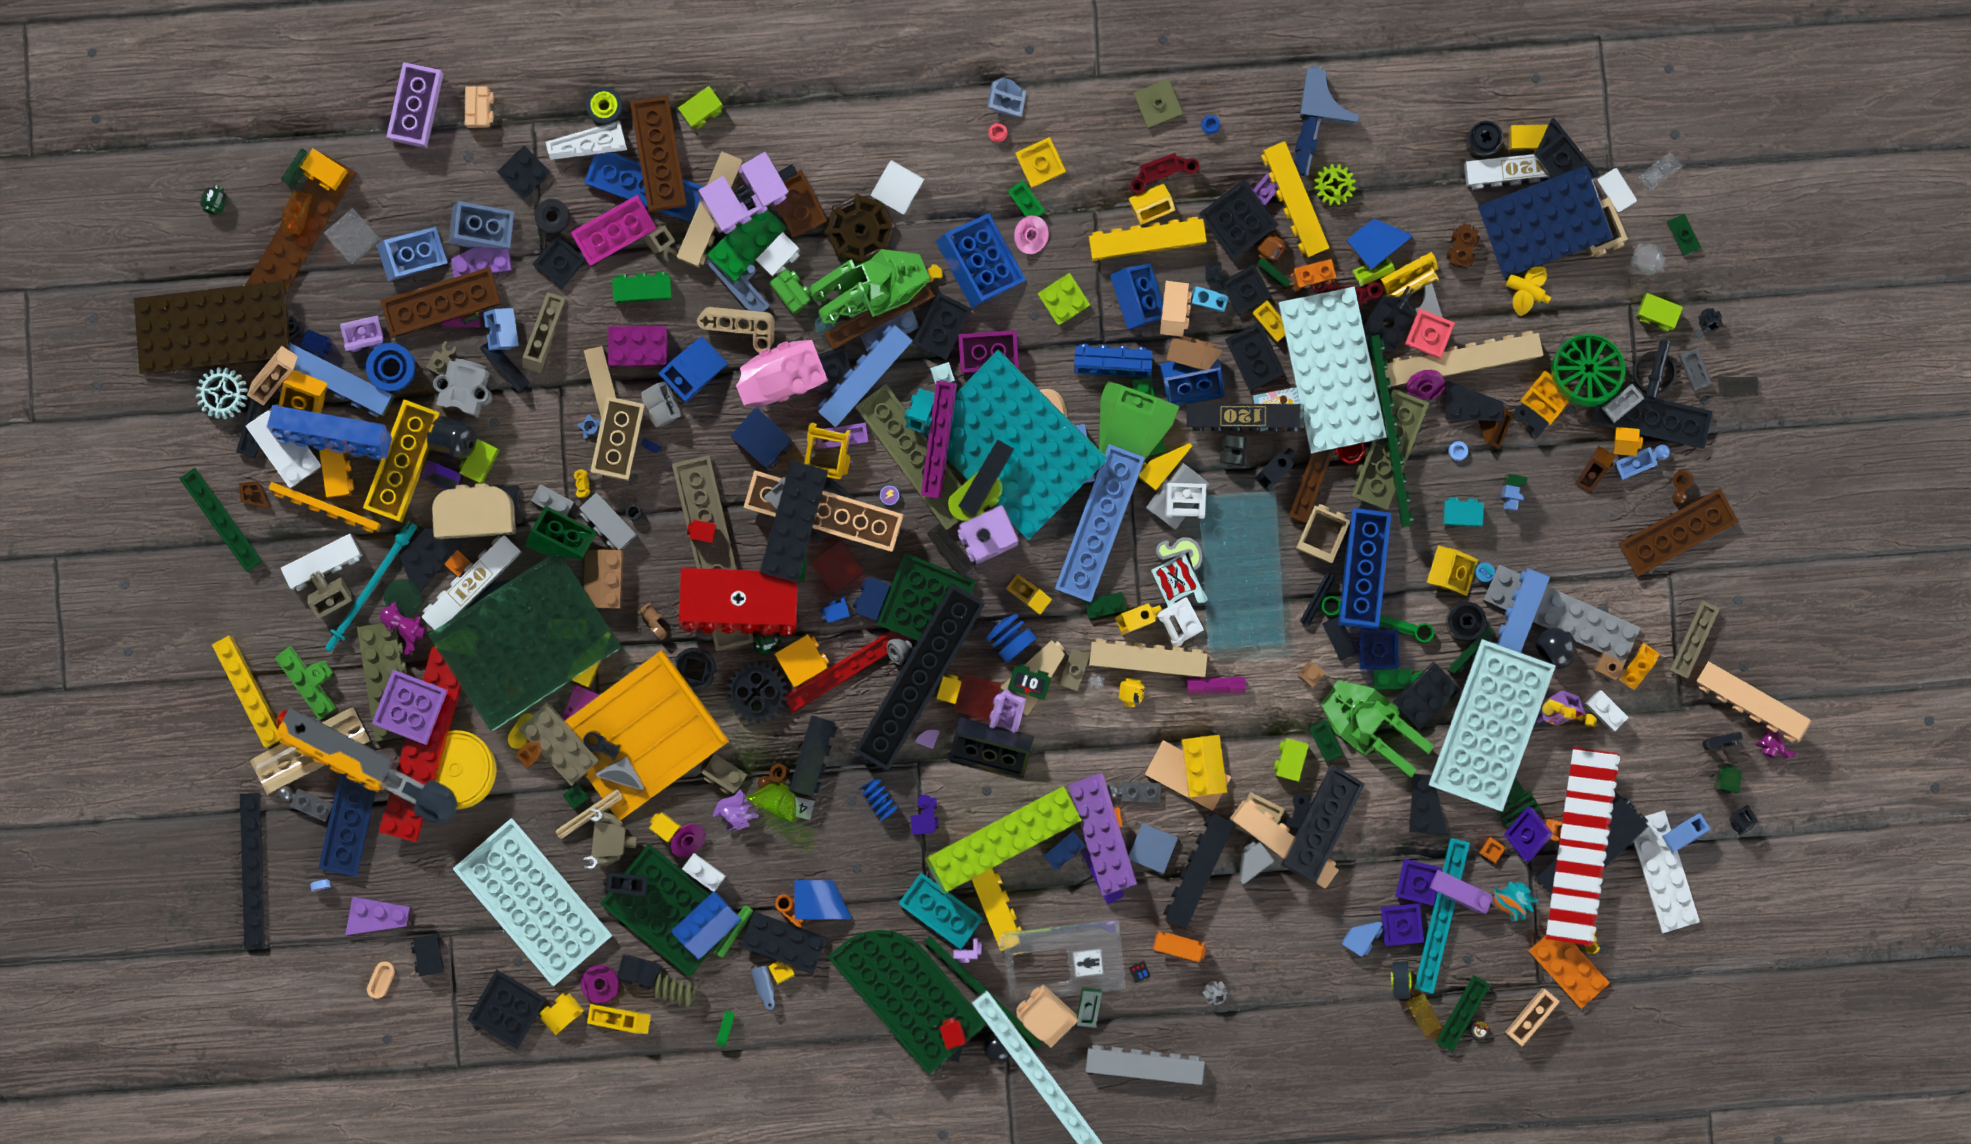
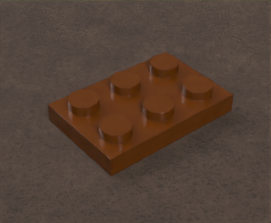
M802 170L798 171L797 175L783 182L789 192L785 195L786 199L777 204L793 239L827 222Z

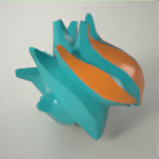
M1508 882V886L1502 891L1495 886L1494 903L1496 907L1509 913L1512 922L1514 920L1518 921L1519 914L1522 920L1526 919L1525 908L1534 912L1530 902H1538V899L1533 898L1529 894L1531 892L1528 889L1529 886L1522 882L1515 884Z

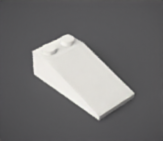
M269 409L246 425V428L291 489L322 468V466L307 445L306 447H301L293 442L284 444L276 441L267 428L271 409Z

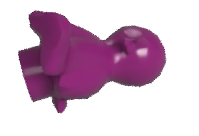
M396 601L382 609L380 612L381 622L391 632H393L394 627L398 629L401 637L406 642L404 654L406 656L415 649V639L422 640L424 625L420 624L421 617L417 616L414 620L402 616L398 611Z
M1764 723L1765 733L1762 741L1755 743L1756 746L1762 748L1761 753L1770 758H1775L1777 754H1780L1784 759L1794 757L1796 752L1785 747L1779 731L1775 733L1766 727L1768 724Z

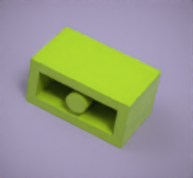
M708 86L678 107V110L693 130L694 128L699 129L707 123L705 120L711 116L713 118L718 116L724 107L710 86Z
M1646 293L1636 317L1640 318L1639 321L1650 325L1654 323L1658 325V329L1668 332L1675 329L1683 307Z
M477 439L474 451L467 459H463L459 466V469H461L460 474L483 484L498 455L499 449Z
M1285 738L1284 742L1281 741L1278 752L1281 753L1280 759L1275 760L1273 771H1276L1275 776L1299 782L1309 744Z

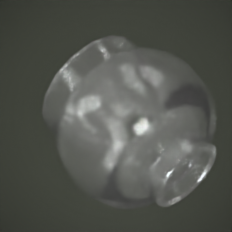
M1639 243L1634 252L1631 266L1635 267L1643 275L1652 276L1657 271H1662L1666 257L1663 256L1664 252L1660 246L1654 243Z

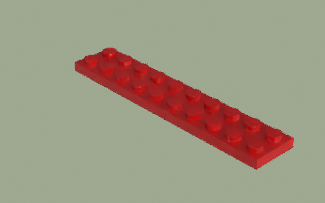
M433 646L422 681L448 690L427 745L406 737L399 760L400 764L397 768V771L424 785L436 778L470 660V656L438 649ZM390 791L379 833L417 843L424 819L415 815L413 810L415 804Z

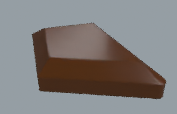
M259 481L239 483L241 503L270 508Z

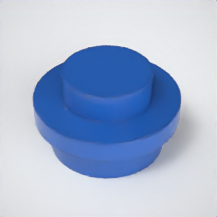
M1208 115L1203 118L1201 128L1206 134H1215L1220 129V121L1216 116Z

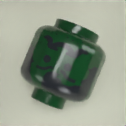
M214 185L213 187L205 188L200 200L202 210L210 215L222 213L228 196L220 186Z
M755 632V636H752L755 651H759L761 654L777 651L779 644L782 643L780 632H772V635H762L761 632Z

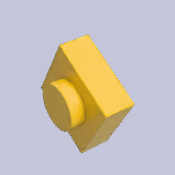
M776 962L768 966L777 985L795 975L792 968L785 964Z

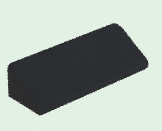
M488 343L479 347L518 392H521L529 385L530 382L501 350H489Z

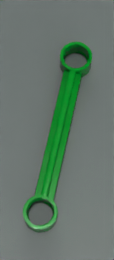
M1334 596L1325 598L1321 603L1323 613L1328 616L1339 614L1340 600ZM1329 599H1334L1338 603V608L1334 613H1329L1325 610L1324 603ZM1380 614L1379 626L1412 635L1421 643L1429 642L1434 636L1433 627L1427 623L1415 625ZM1427 626L1431 630V635L1427 640H1422L1418 637L1417 630L1419 627Z

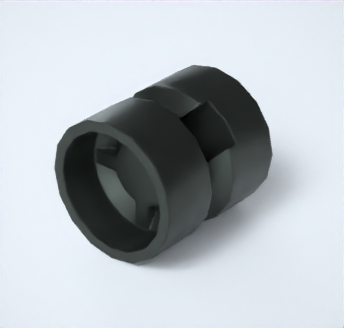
M1223 435L1222 447L1224 450L1221 451L1219 463L1244 466L1245 454L1243 451L1246 450L1247 438Z

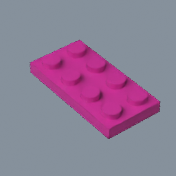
M636 195L571 231V234L591 266L654 231L657 227L639 195Z

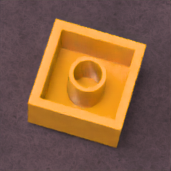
M292 370L283 382L279 406L321 414L328 383Z

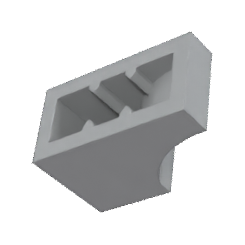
M1425 285L1423 287V302L1419 308L1414 310L1416 315L1418 310L1422 309L1442 317L1433 285Z

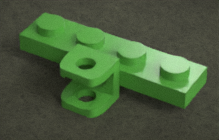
M292 646L286 648L275 657V660L319 720H322L336 709L333 702L320 686L333 673L326 661L314 663L307 668Z

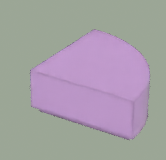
M927 730L917 737L915 743L933 749L940 731Z

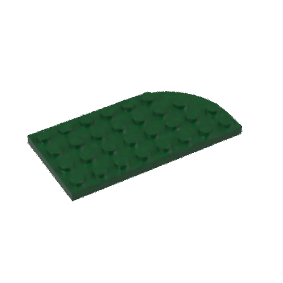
M888 930L863 932L845 941L828 956L829 960L928 1075L963 1046L960 1045L951 1049L946 1048L940 1026L944 1025V1021L953 1018L955 1021H960L967 1041L987 1025L978 1011L928 953L913 939L901 933Z

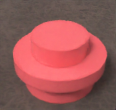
M1001 123L991 125L988 130L989 138L997 143L1004 141L1007 137L1006 127Z

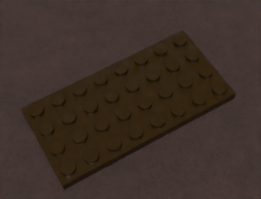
M284 281L134 298L139 374L141 375L267 361L274 356L281 346L290 351Z

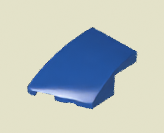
M1374 218L1348 238L1346 242L1366 266L1372 270L1413 236Z
M795 880V919H851V915L833 880Z

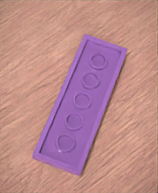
M1103 773L1069 784L1076 811L1081 818V828L1102 896L1137 885Z

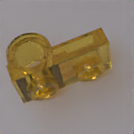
M1424 993L1406 1002L1424 1036L1442 1027Z

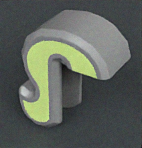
M1185 537L1178 539L1173 546H1169V541H1163L1158 544L1155 551L1156 556L1162 561L1188 553L1193 571L1200 567L1203 557L1198 543L1191 538Z

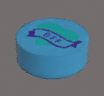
M1490 563L1479 564L1475 570L1476 578L1481 582L1492 580L1495 575L1494 567Z

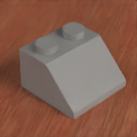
M1251 842L1244 848L1245 852L1242 854L1239 882L1241 884H1245L1274 862L1260 842Z

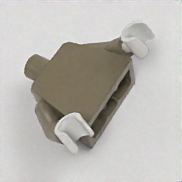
M594 808L590 809L595 811L594 817H588V819L595 821L591 857L584 858V860L588 859L590 861V865L584 866V868L609 866L619 861L621 855L625 853V848L636 849L637 837L626 836L627 828L624 827L621 820L613 814L600 812Z

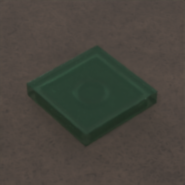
M303 148L300 149L281 178V181L291 189H294L304 173L300 167L309 155V152Z

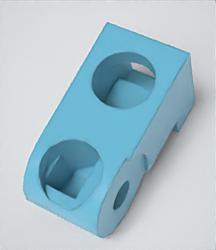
M1196 286L1192 290L1189 305L1225 312L1228 296Z

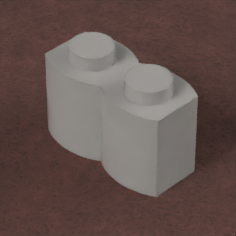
M666 381L657 383L641 392L643 403L649 409L650 420L655 427L665 426L680 417L679 407L673 400L672 391Z

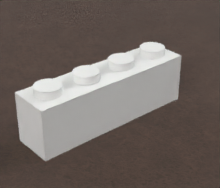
M348 534L281 567V570L290 589L299 591L308 586L307 583L312 581L309 578L312 573L316 575L315 572L319 570L325 578V574L329 572L334 574L342 570L341 566L347 563L352 565L360 561L359 557L363 555L354 536Z

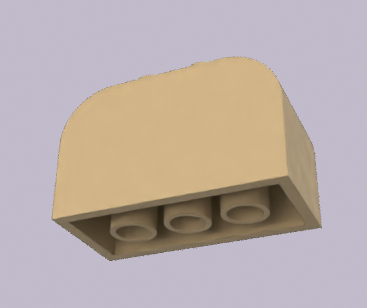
M475 484V488H470L467 485H456V489L441 492L433 502L434 537L437 539L516 534L514 502L506 492L499 488L489 487L487 484Z

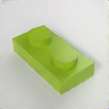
M1387 257L1372 270L1364 265L1352 270L1359 286H1363L1395 272V268Z

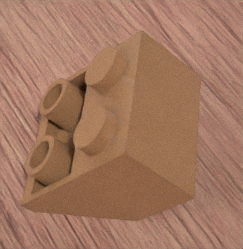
M1186 336L1180 338L1172 337L1166 360L1198 369L1209 370L1221 355L1222 350L1216 348L1214 343L1201 341L1196 338Z

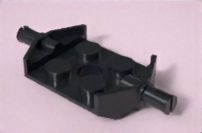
M1407 285L1400 296L1383 295L1365 323L1363 329L1366 342L1369 345L1370 360L1372 358L1371 336L1379 335L1380 340L1383 339L1385 351L1394 352L1416 317V313L1408 301L1414 291L1412 287L1410 289V286ZM1391 317L1394 320V325L1386 327L1383 324V320Z

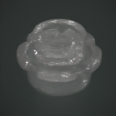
M1101 672L1092 675L1087 680L1089 687L1099 689L1105 684L1104 680L1106 677H1103Z

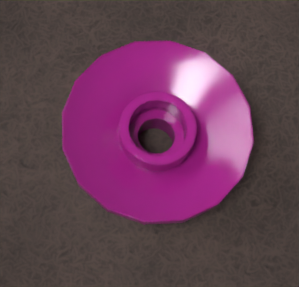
M687 824L679 828L671 838V851L679 857H687L696 853L705 842L706 835L704 829L697 824Z

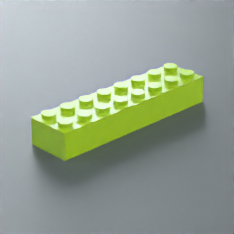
M1062 786L925 858V861L941 892L945 893L1081 821V818L1067 791Z

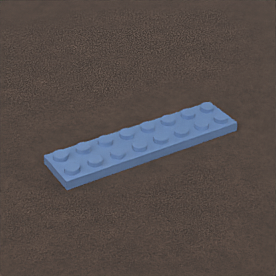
M1111 444L1108 445L1105 453L1108 460L1098 471L1055 587L1059 591L1089 602L1092 601L1145 460L1143 456Z

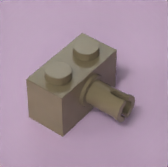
M319 570L315 572L316 575L312 573L309 576L318 589L308 595V605L317 619L352 601L351 591L342 577L327 584Z

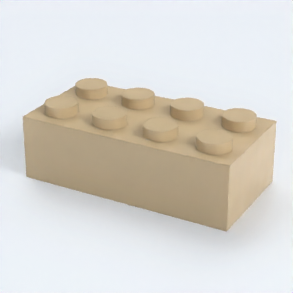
M606 396L590 471L592 474L629 481L645 404Z

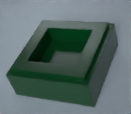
M579 783L563 794L574 810L590 799Z

